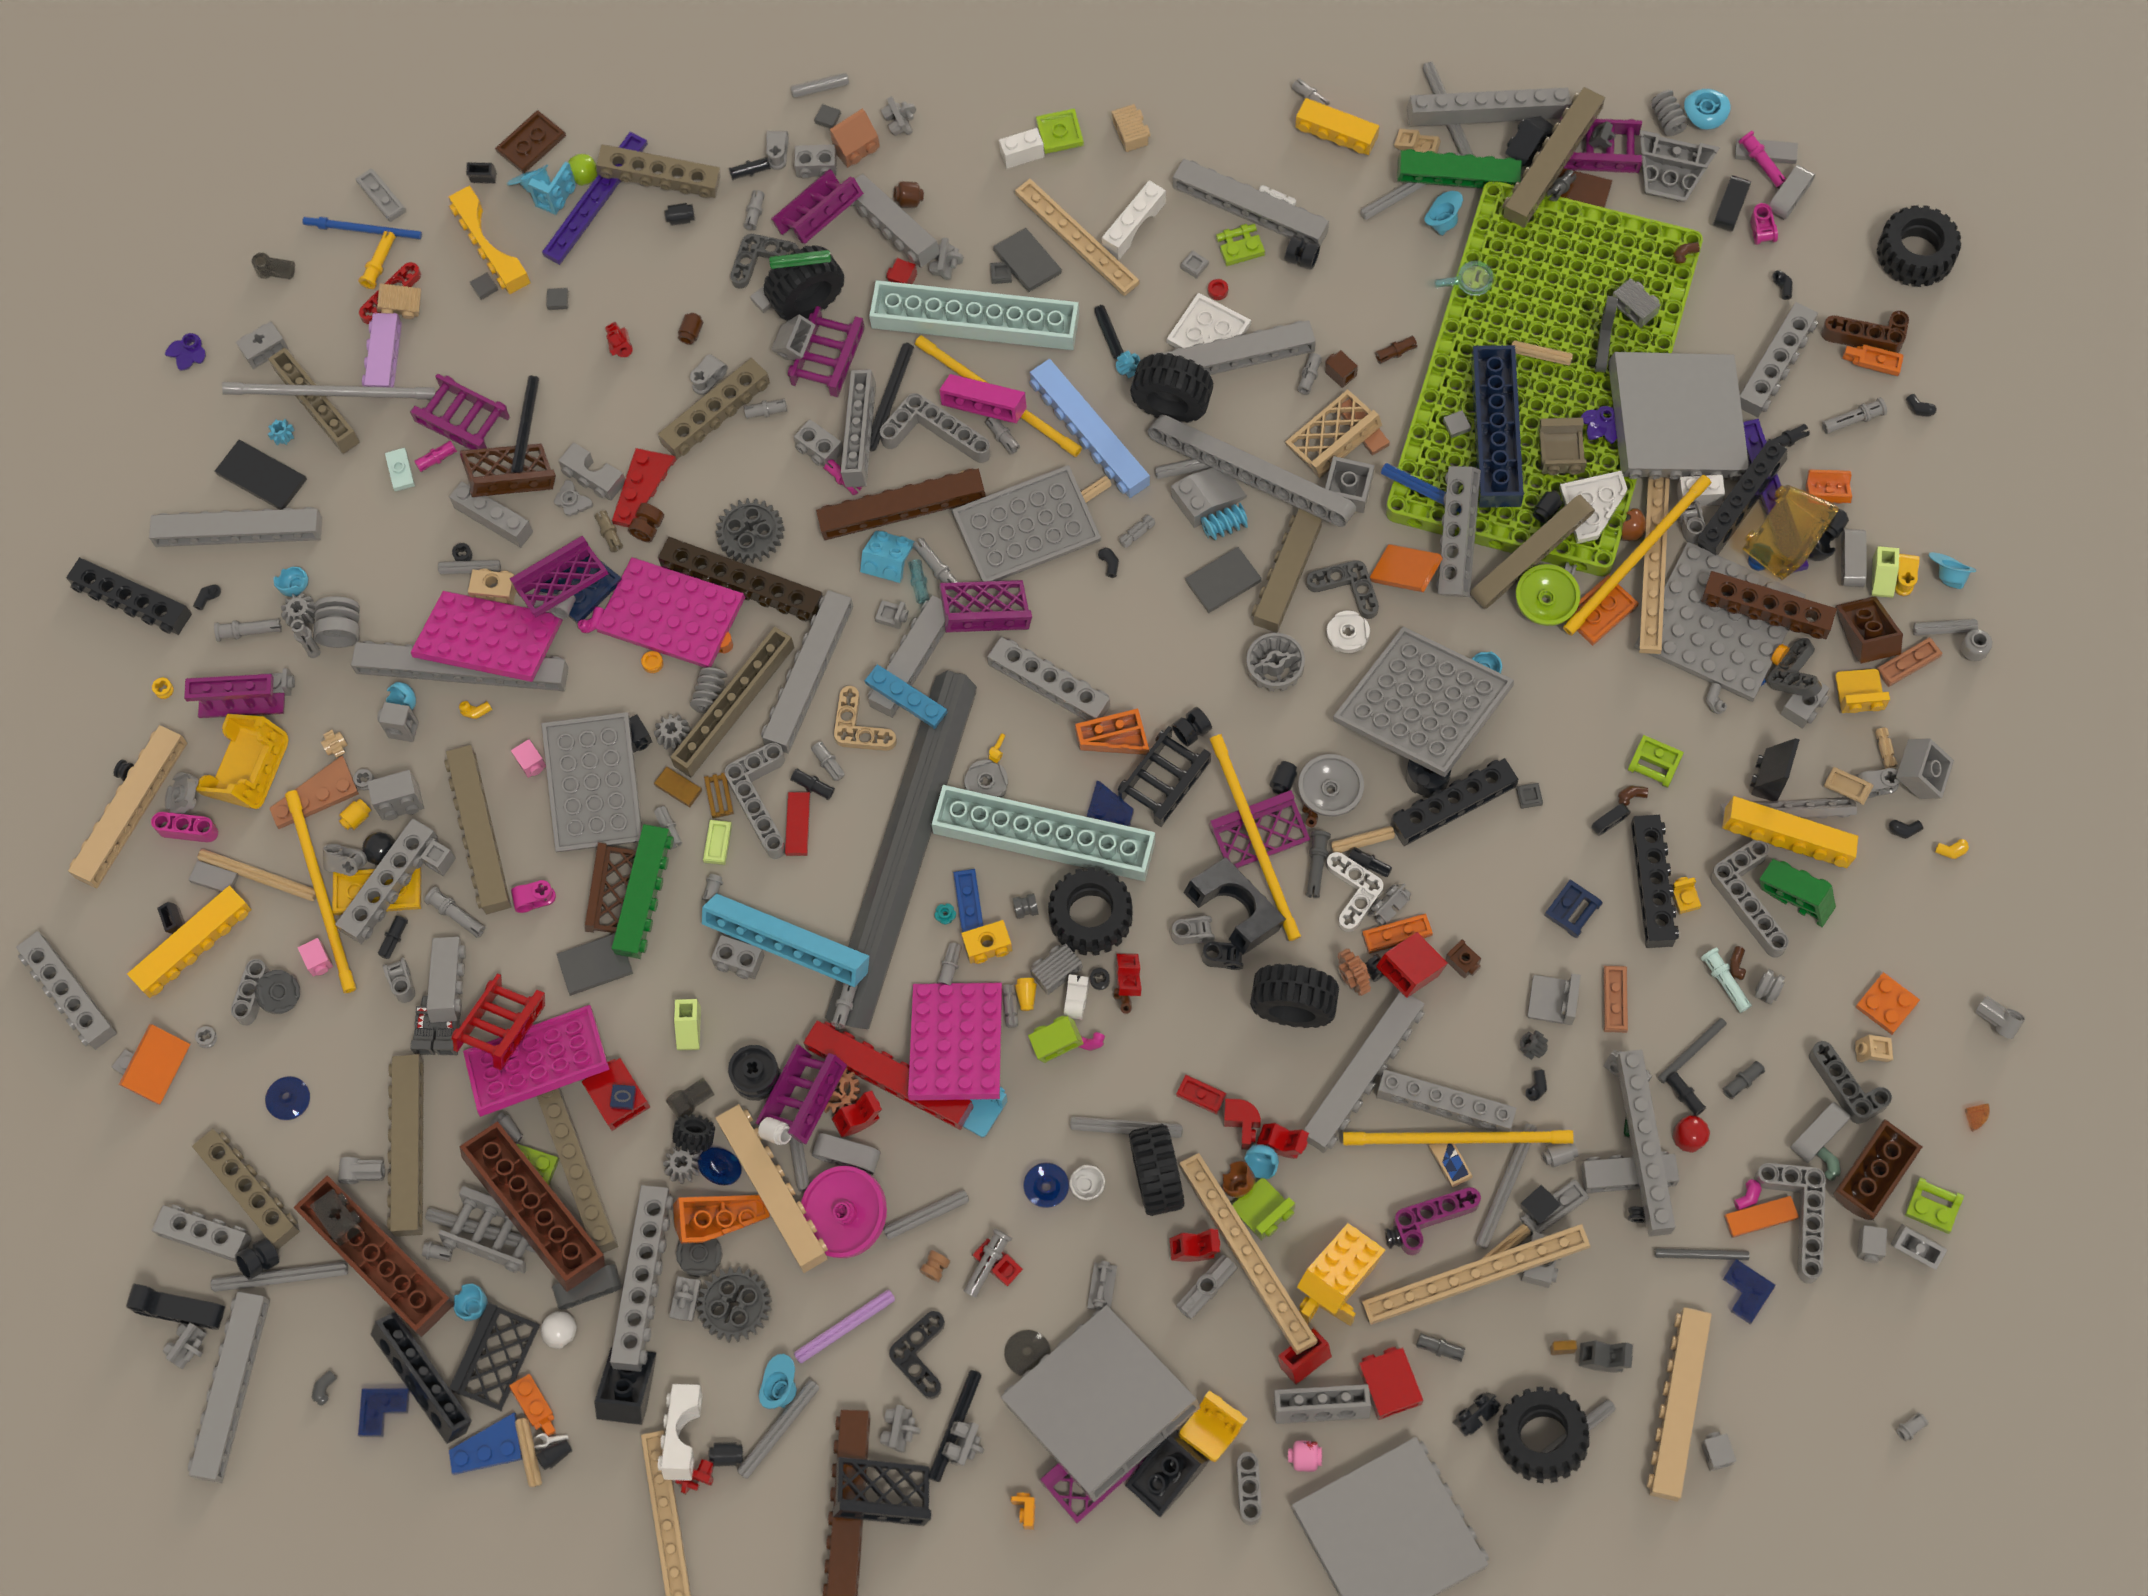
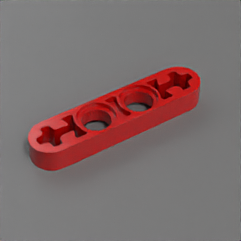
M408 262L385 284L394 285L395 283H401L404 287H412L421 277L420 269L416 263ZM379 290L359 309V315L365 324H369L373 318V314L371 316L366 315L367 312L381 313L377 312L376 308L378 306Z

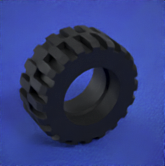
M1914 205L1910 209L1908 207L1900 209L1899 213L1895 212L1887 220L1878 241L1877 255L1879 256L1880 265L1885 266L1883 270L1887 274H1892L1894 280L1903 281L1902 284L1905 285L1914 284V287H1921L1922 284L1930 286L1933 285L1934 281L1935 283L1940 282L1951 272L1961 249V234L1957 231L1956 223L1954 221L1951 222V218L1947 214L1943 215L1941 210L1937 208L1935 210L1930 209V206L1924 205L1922 208L1919 205ZM1907 237L1923 238L1934 246L1936 253L1925 256L1912 253L1904 246L1902 239Z
M812 245L811 247L804 246L802 249L794 250L791 254L827 249L817 245ZM832 255L831 262L770 269L769 275L765 278L764 295L782 319L789 321L799 314L809 319L810 314L814 313L816 306L820 307L821 310H825L830 303L836 300V296L841 293V288L844 286V273Z
M1157 353L1156 355L1150 354L1144 357L1138 363L1130 394L1137 407L1143 409L1149 415H1154L1155 418H1158L1160 415H1166L1177 421L1190 423L1205 415L1214 383L1210 373L1204 370L1202 365L1196 364L1195 361L1185 359L1184 356H1175L1171 353Z
M1088 867V871H1082V868L1075 869L1076 874L1071 875L1069 872L1064 875V881L1059 880L1055 884V890H1052L1049 896L1048 913L1054 936L1058 937V941L1062 945L1066 943L1073 952L1076 949L1080 950V955H1087V952H1093V956L1100 955L1099 951L1101 950L1107 953L1112 950V945L1118 947L1122 943V937H1127L1129 927L1132 926L1133 907L1130 892H1127V886L1123 881L1119 882L1117 875L1112 873L1109 876L1106 869L1101 868L1100 872L1095 871V867ZM1098 896L1110 904L1112 911L1111 916L1103 924L1095 927H1085L1071 919L1070 908L1074 902L1082 897Z
M1292 964L1266 965L1255 973L1250 1006L1259 1017L1273 1023H1279L1280 1025L1303 1028L1326 1026L1332 1022L1336 1015L1339 985L1331 975H1327V973L1318 971L1315 968Z
M1158 1124L1132 1130L1129 1133V1141L1146 1214L1154 1216L1181 1210L1185 1206L1168 1126Z
M1543 1386L1536 1387L1537 1391L1531 1392L1528 1388L1523 1390L1521 1397L1517 1394L1511 1398L1512 1403H1506L1503 1408V1415H1500L1498 1421L1500 1451L1503 1453L1505 1462L1511 1465L1512 1470L1516 1474L1521 1472L1524 1479L1530 1481L1531 1478H1536L1537 1483H1544V1479H1550L1551 1483L1558 1482V1477L1563 1476L1566 1479L1571 1476L1570 1471H1577L1581 1467V1460H1585L1587 1456V1448H1589L1587 1417L1585 1412L1580 1410V1404L1576 1400L1571 1401L1570 1395L1566 1392L1558 1394L1557 1389L1550 1387L1549 1391H1544ZM1538 1417L1553 1418L1564 1426L1566 1440L1562 1446L1552 1452H1535L1526 1447L1522 1442L1521 1431L1529 1421Z

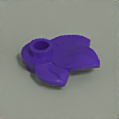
M187 333L181 340L172 342L167 348L165 355L167 357H175L177 367L182 371L189 369L194 362L202 364L206 353L201 347L202 341L200 337L193 333Z
M1603 406L1598 410H1587L1582 414L1583 423L1588 425V440L1598 439L1604 435L1609 443L1615 442L1617 433L1613 408ZM1604 413L1608 414V415L1610 416V418L1604 417L1603 414H1604Z

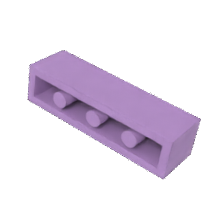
M373 313L372 321L369 322L370 339H367L366 343L368 357L364 359L366 373L362 376L363 387H394L402 328V323L397 313Z

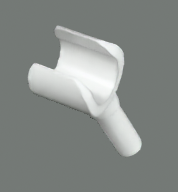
M541 1433L533 1439L541 1438L543 1444L537 1445L534 1448L541 1449L550 1443L568 1440V1435L548 1437L545 1433Z

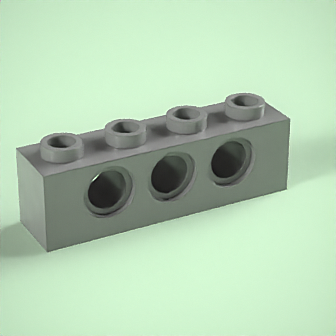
M173 1204L171 1208L162 1206L152 1229L160 1237L236 1262V1253L248 1248L252 1240L246 1234L247 1230L234 1225L232 1229L226 1227V1223L213 1218L212 1221L205 1219L206 1216L193 1211L192 1214L184 1212V1208ZM186 1221V1226L178 1230L179 1224ZM203 1228H207L206 1234L199 1237V1232ZM228 1235L227 1241L219 1244L220 1238Z
M1368 1384L1274 1390L1276 1424L1370 1418L1371 1403Z

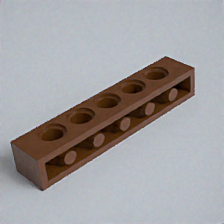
M1714 571L1710 572L1701 602L1706 603L1710 607H1720L1730 613L1743 614L1753 620H1763L1773 626H1782L1796 633L1809 634L1816 639H1827L1837 608ZM1726 592L1730 594V596H1725L1722 593ZM1743 599H1749L1751 603H1747ZM1764 605H1769L1772 609H1767ZM1785 611H1789L1793 615H1788L1785 613ZM1806 618H1812L1814 622H1810Z

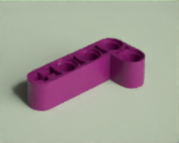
M1472 1187L1465 1188L1399 1210L1394 1219V1226L1398 1229L1403 1251L1408 1255H1416L1421 1251L1424 1240L1420 1229L1476 1211L1481 1200L1479 1191ZM1469 1196L1470 1200L1474 1199L1473 1204H1470L1469 1201H1465L1466 1197ZM1450 1203L1453 1205L1454 1210L1450 1212L1445 1211L1442 1208V1204ZM1422 1210H1429L1432 1213V1217L1429 1219L1423 1218L1420 1212ZM1407 1217L1411 1223L1404 1226L1400 1224L1398 1219ZM1409 1238H1414L1418 1241L1419 1245L1410 1247L1406 1241Z

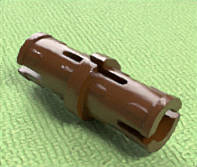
M1410 336L1397 343L1396 341L1392 342L1390 346L1376 351L1375 355L1378 356L1375 357L1378 363L1382 364L1394 357L1399 358L1403 353L1417 348L1416 339L1414 336Z

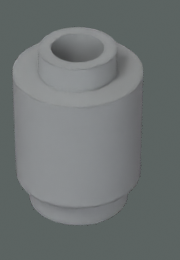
M1574 1141L1573 1144H1550L1545 1146V1152H1542L1545 1163L1555 1168L1574 1161V1158L1578 1157V1150Z

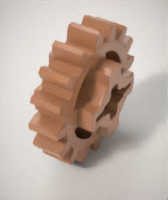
M1345 949L1338 953L1337 957L1340 964L1338 968L1344 983L1350 989L1354 988V991L1359 996L1370 992L1369 979L1371 977L1368 974V968L1365 963L1362 962L1358 955L1355 956L1350 949Z
M847 1067L836 1086V1089H840L841 1095L836 1091L833 1092L824 1109L825 1113H828L831 1109L833 1115H835L840 1108L852 1105V1101H858V1097L855 1094L861 1093L860 1088L856 1087L859 1085V1081L854 1079V1072L848 1074ZM849 1085H850V1086H851L850 1094H849V1096H847V1095H846V1090L849 1088Z

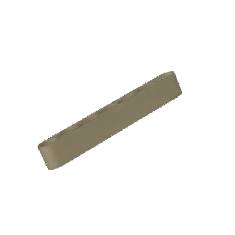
M1581 494L1576 496L1471 590L1470 594L1484 609L1490 607L1516 584L1527 570L1535 567L1595 512V509Z

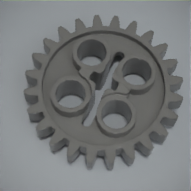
M747 498L746 504L738 500L737 507L730 504L731 511L724 509L726 516H719L721 523H716L718 529L716 535L719 537L717 539L718 544L721 545L723 552L726 551L728 557L733 555L735 561L741 557L743 563L750 559L753 564L755 558L762 562L763 555L770 558L769 551L777 552L775 545L781 546L779 539L784 538L782 532L784 531V525L782 524V517H779L778 510L774 511L772 504L768 507L766 501L759 504L757 498H755L753 503H750L749 498ZM751 516H757L756 519H749ZM734 527H740L736 531L732 530ZM763 531H769V532H768L767 534H765V535H761V534H760V533H762ZM751 542L750 545L743 546L744 543Z
M729 1267L727 1274L720 1269L719 1277L712 1274L714 1281L711 1283L705 1280L704 1282L708 1288H700V1292L704 1297L697 1298V1301L702 1305L696 1307L698 1312H703L698 1318L700 1321L706 1320L703 1327L705 1329L711 1327L709 1330L710 1335L718 1332V1340H721L726 1335L727 1342L731 1341L732 1336L739 1342L741 1335L748 1340L749 1332L757 1335L755 1328L758 1326L763 1329L764 1326L761 1320H769L765 1312L772 1311L771 1307L766 1305L772 1302L771 1297H765L770 1291L768 1288L762 1289L766 1284L765 1281L757 1282L759 1275L756 1273L751 1277L750 1269L743 1274L741 1267H738L737 1272H734L732 1267ZM727 1285L734 1286V1290L730 1294L723 1293V1289ZM741 1286H744V1289H743V1290L740 1292V1294L738 1295V1293H739V1288H740ZM747 1294H755V1299L751 1303L744 1302V1297ZM737 1300L739 1305L731 1308L730 1303H735ZM723 1306L725 1308L723 1314L718 1316L713 1314L716 1307ZM729 1314H730V1317H729L730 1319H729L728 1323H725V1320L727 1319V1317H728ZM745 1315L746 1318L743 1323H734L736 1316Z

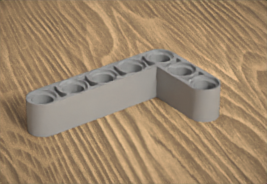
M918 393L907 396L880 428L881 441L887 449L896 448L916 424L919 423L978 463L987 462L991 457L990 443L985 437ZM919 405V407L913 408L912 406ZM900 420H907L906 422H903V423H900V422H899ZM964 437L969 438V439H967V440H960L961 438H964ZM980 448L985 449L984 451H977Z
M769 743L726 766L724 772L731 790L767 855L773 859L781 858L784 855L785 845L752 782L780 768L784 764L783 750L777 743ZM773 753L779 754L776 758H770V755ZM753 763L760 764L757 768L750 767ZM740 773L739 777L731 778L732 774ZM745 790L750 791L746 796L740 795ZM753 808H760L757 813H750ZM762 826H770L766 831L760 830ZM773 843L780 844L776 849L769 848Z
M1753 840L1717 863L1711 874V882L1765 952L1771 957H1780L1785 952L1789 939L1741 878V876L1763 863L1769 852L1768 843ZM1753 849H1759L1763 854L1758 855L1754 853ZM1740 860L1744 862L1745 866H1739L1735 861ZM1717 872H1724L1727 877L1722 878ZM1731 889H1737L1741 895L1733 894ZM1744 907H1752L1754 912H1747ZM1758 924H1765L1768 930L1760 929ZM1777 941L1781 944L1782 947L1776 948L1773 946L1772 942Z
M1765 1163L1760 1166L1754 1177L1760 1183L1761 1188L1800 1192L1798 1277L1804 1283H1813L1823 1271L1825 1174L1822 1170L1813 1167ZM1761 1172H1768L1772 1176V1180H1765ZM1785 1174L1792 1175L1795 1178V1182H1788L1785 1179ZM1808 1177H1815L1818 1185L1811 1184L1808 1181ZM1807 1199H1814L1817 1202V1207H1811L1807 1203ZM1806 1222H1814L1817 1226V1229H1809ZM1806 1244L1814 1245L1816 1252H1809L1806 1249ZM1805 1267H1812L1815 1270V1275L1807 1274Z

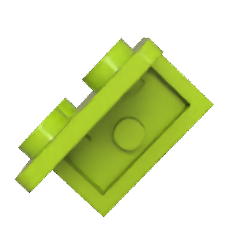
M1265 1178L1259 1179L1248 1194L1232 1204L1240 1219L1261 1241L1266 1236H1272L1277 1231V1226L1283 1220L1284 1222L1288 1221L1295 1213V1202L1290 1197L1285 1200Z

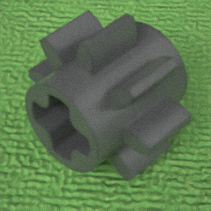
M1535 1030L1534 1034L1527 1032L1522 1036L1520 1051L1524 1052V1056L1532 1060L1534 1056L1540 1058L1547 1052L1548 1039L1543 1037L1544 1034Z

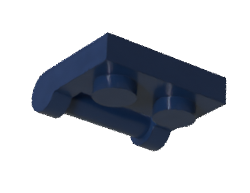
M1570 879L1544 916L1561 926L1571 936L1578 938L1582 933V927L1594 911L1601 907L1603 902ZM1583 900L1589 903L1576 922L1573 924L1568 921Z

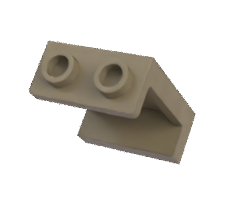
M1583 418L1540 420L1539 441L1542 474L1557 475L1559 473H1569L1576 475L1584 473L1586 459H1584L1582 435Z

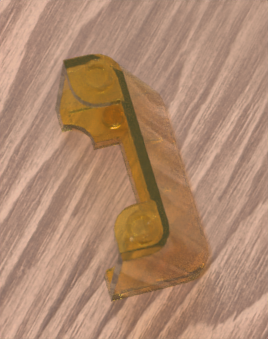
M1788 484L1785 487L1781 485L1774 493L1776 504L1761 527L1756 531L1751 530L1744 539L1746 544L1742 548L1781 580L1802 566L1839 509L1827 500Z

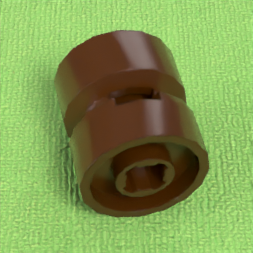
M641 503L635 514L636 518L632 519L628 527V532L638 540L651 543L657 533L656 528L660 527L665 515L655 506Z

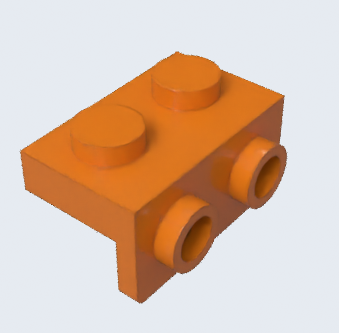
M1809 470L1806 481L1808 502L1851 503V471Z

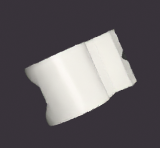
M1069 974L1064 1016L1082 1020L1089 989V977Z

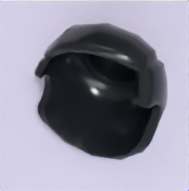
M1817 530L1808 531L1803 537V551L1813 561L1826 560L1836 550V548L1830 547L1831 539L1825 538Z
M382 832L370 834L362 845V851L365 853L367 861L379 865L396 840L391 835Z

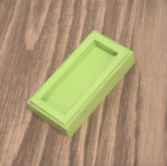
M710 820L703 857L704 863L726 865L732 829L731 822Z

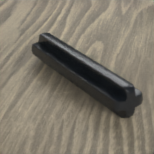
M1096 306L1094 308L1095 315L1113 358L1117 359L1124 351L1105 306Z

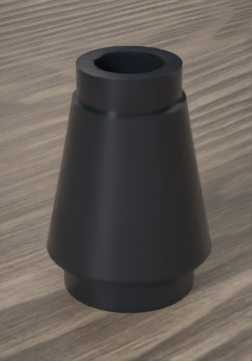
M565 1439L539 1449L540 1452L535 1455L543 1470H546L548 1468L552 1469L572 1452V1449Z

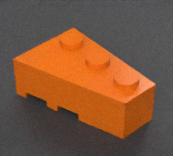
M1138 708L1075 724L1078 744L1082 751L1147 755L1149 752Z

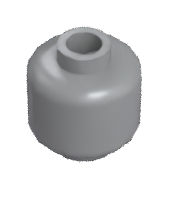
M1978 629L1972 630L1967 633L1961 643V651L1967 659L1981 661L1990 652L1993 642L1987 632Z

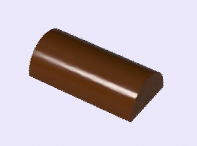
M1884 1119L1834 1191V1197L1851 1213L1866 1220H1873L1923 1146Z

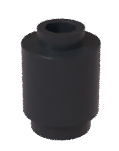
M687 203L668 205V210H665L666 222H670L671 226L690 223V221L695 220L693 205H687Z
M1546 491L1534 507V518L1541 523H1547L1562 506L1561 496L1554 491Z
M1841 509L1830 510L1820 525L1819 532L1825 538H1830L1831 541L1838 538L1849 522L1847 513Z
M1281 761L1280 765H1277L1269 784L1273 792L1280 795L1291 790L1297 776V767L1294 764Z
M737 1442L714 1443V1447L709 1448V1462H714V1467L737 1466V1464L743 1463V1444H737Z

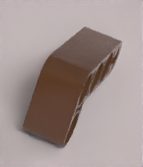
M1894 311L1887 326L1832 315L1826 319L1821 336L1824 340L1852 347L1863 346L1864 344L1899 353L1906 339L1909 316L1904 311Z

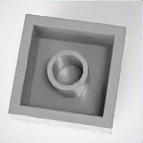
M1333 456L1325 489L1349 499L1355 504L1356 512L1364 513L1375 465Z
M1931 738L1908 739L1896 778L1919 799H1942L1954 760Z
M410 770L367 781L372 805L382 820H394L400 815H411L424 809L420 787Z

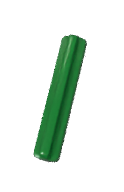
M829 250L771 256L769 262L771 269L831 262V254Z

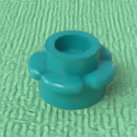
M940 904L937 906L934 916L940 923L949 924L955 919L956 911H954V907L951 904Z

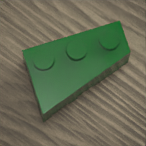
M1772 859L1759 879L1762 891L1785 905L1790 902L1800 909L1799 914L1805 916L1807 913L1817 919V925L1822 928L1836 908L1833 888L1827 880L1812 877L1807 871H1799L1785 861L1779 862Z

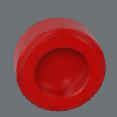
M1222 279L1212 280L1208 285V295L1214 300L1224 299L1228 295V284Z

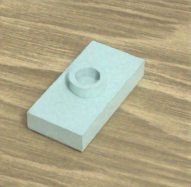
M401 448L385 453L394 491L414 487V479L406 449Z

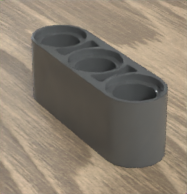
M616 1265L604 1266L568 1292L565 1291L560 1283L552 1286L559 1310L572 1308L622 1288Z

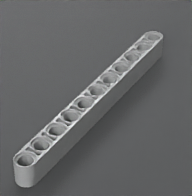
M1160 415L1148 429V435L1152 440L1336 526L1344 527L1356 512L1355 504L1349 499L1169 416Z

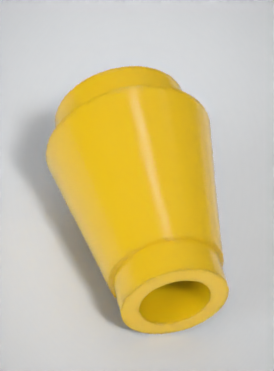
M1034 978L1017 979L1015 989L1021 1011L1034 1010L1037 987Z

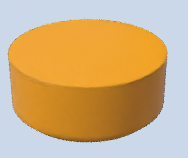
M1780 644L1771 657L1772 663L1779 665L1790 648Z
M656 651L645 653L641 659L642 666L648 673L659 672L664 664L662 656Z

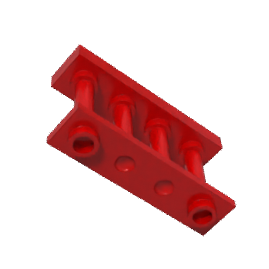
M497 973L494 979L487 983L485 992L460 1028L454 1030L451 1038L454 1051L458 1052L464 1043L491 1054V1057H493V1067L502 1071L545 1007V992L536 990L532 997H525L503 988L501 974ZM499 995L525 1007L521 1013H514L492 1002ZM488 1011L513 1021L514 1024L510 1029H503L481 1020V1018ZM477 1027L503 1039L499 1045L494 1046L474 1038L470 1034Z

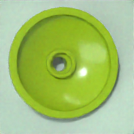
M1552 564L1537 565L1527 570L1520 578L1516 587V602L1520 611L1530 621L1544 626L1559 625L1570 619L1576 612L1580 602V589L1572 574L1564 568ZM1542 598H1548L1549 602L1545 603Z

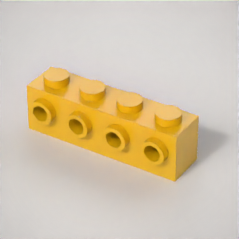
M1305 98L1296 115L1295 128L1302 132L1314 134L1320 139H1327L1339 146H1345L1355 150L1357 153H1364L1366 155L1370 154L1376 143L1380 125Z

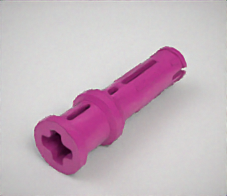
M1753 130L1738 141L1749 152L1748 156L1758 162L1776 188L1785 182L1786 178L1764 151V144L1759 143L1754 136Z

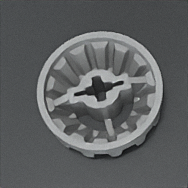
M1269 633L1257 638L1251 644L1247 652L1246 668L1250 679L1256 681L1258 687H1267L1271 692H1274L1275 689L1285 691L1288 686L1296 685L1299 677L1303 675L1305 656L1302 647L1294 638L1282 633ZM1290 667L1288 675L1281 679L1280 675L1284 672V669ZM1264 674L1277 677V680H1270Z

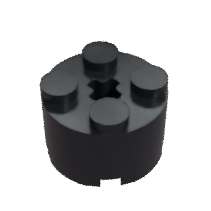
M1409 759L1406 782L1412 792L1430 798L1433 792L1446 789L1450 780L1451 770L1446 777H1443Z

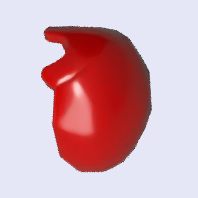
M1687 1116L1681 1119L1674 1127V1142L1683 1151L1696 1152L1709 1141V1127L1698 1116Z

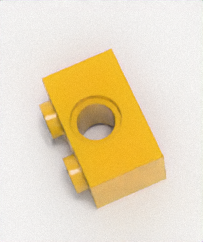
M1004 920L961 933L970 964H981L986 962L988 958L994 956L1003 957L1012 951V944ZM989 940L993 942V945L984 947L982 943Z

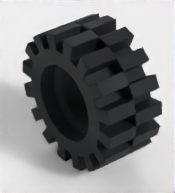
M691 1114V1117L684 1115L683 1118L680 1116L675 1121L672 1137L673 1143H676L678 1148L682 1146L681 1150L683 1151L689 1149L690 1153H693V1150H696V1153H700L701 1150L705 1152L707 1148L710 1149L713 1145L714 1123L712 1121L709 1122L708 1118L702 1119L703 1116L701 1115L695 1117V1114Z

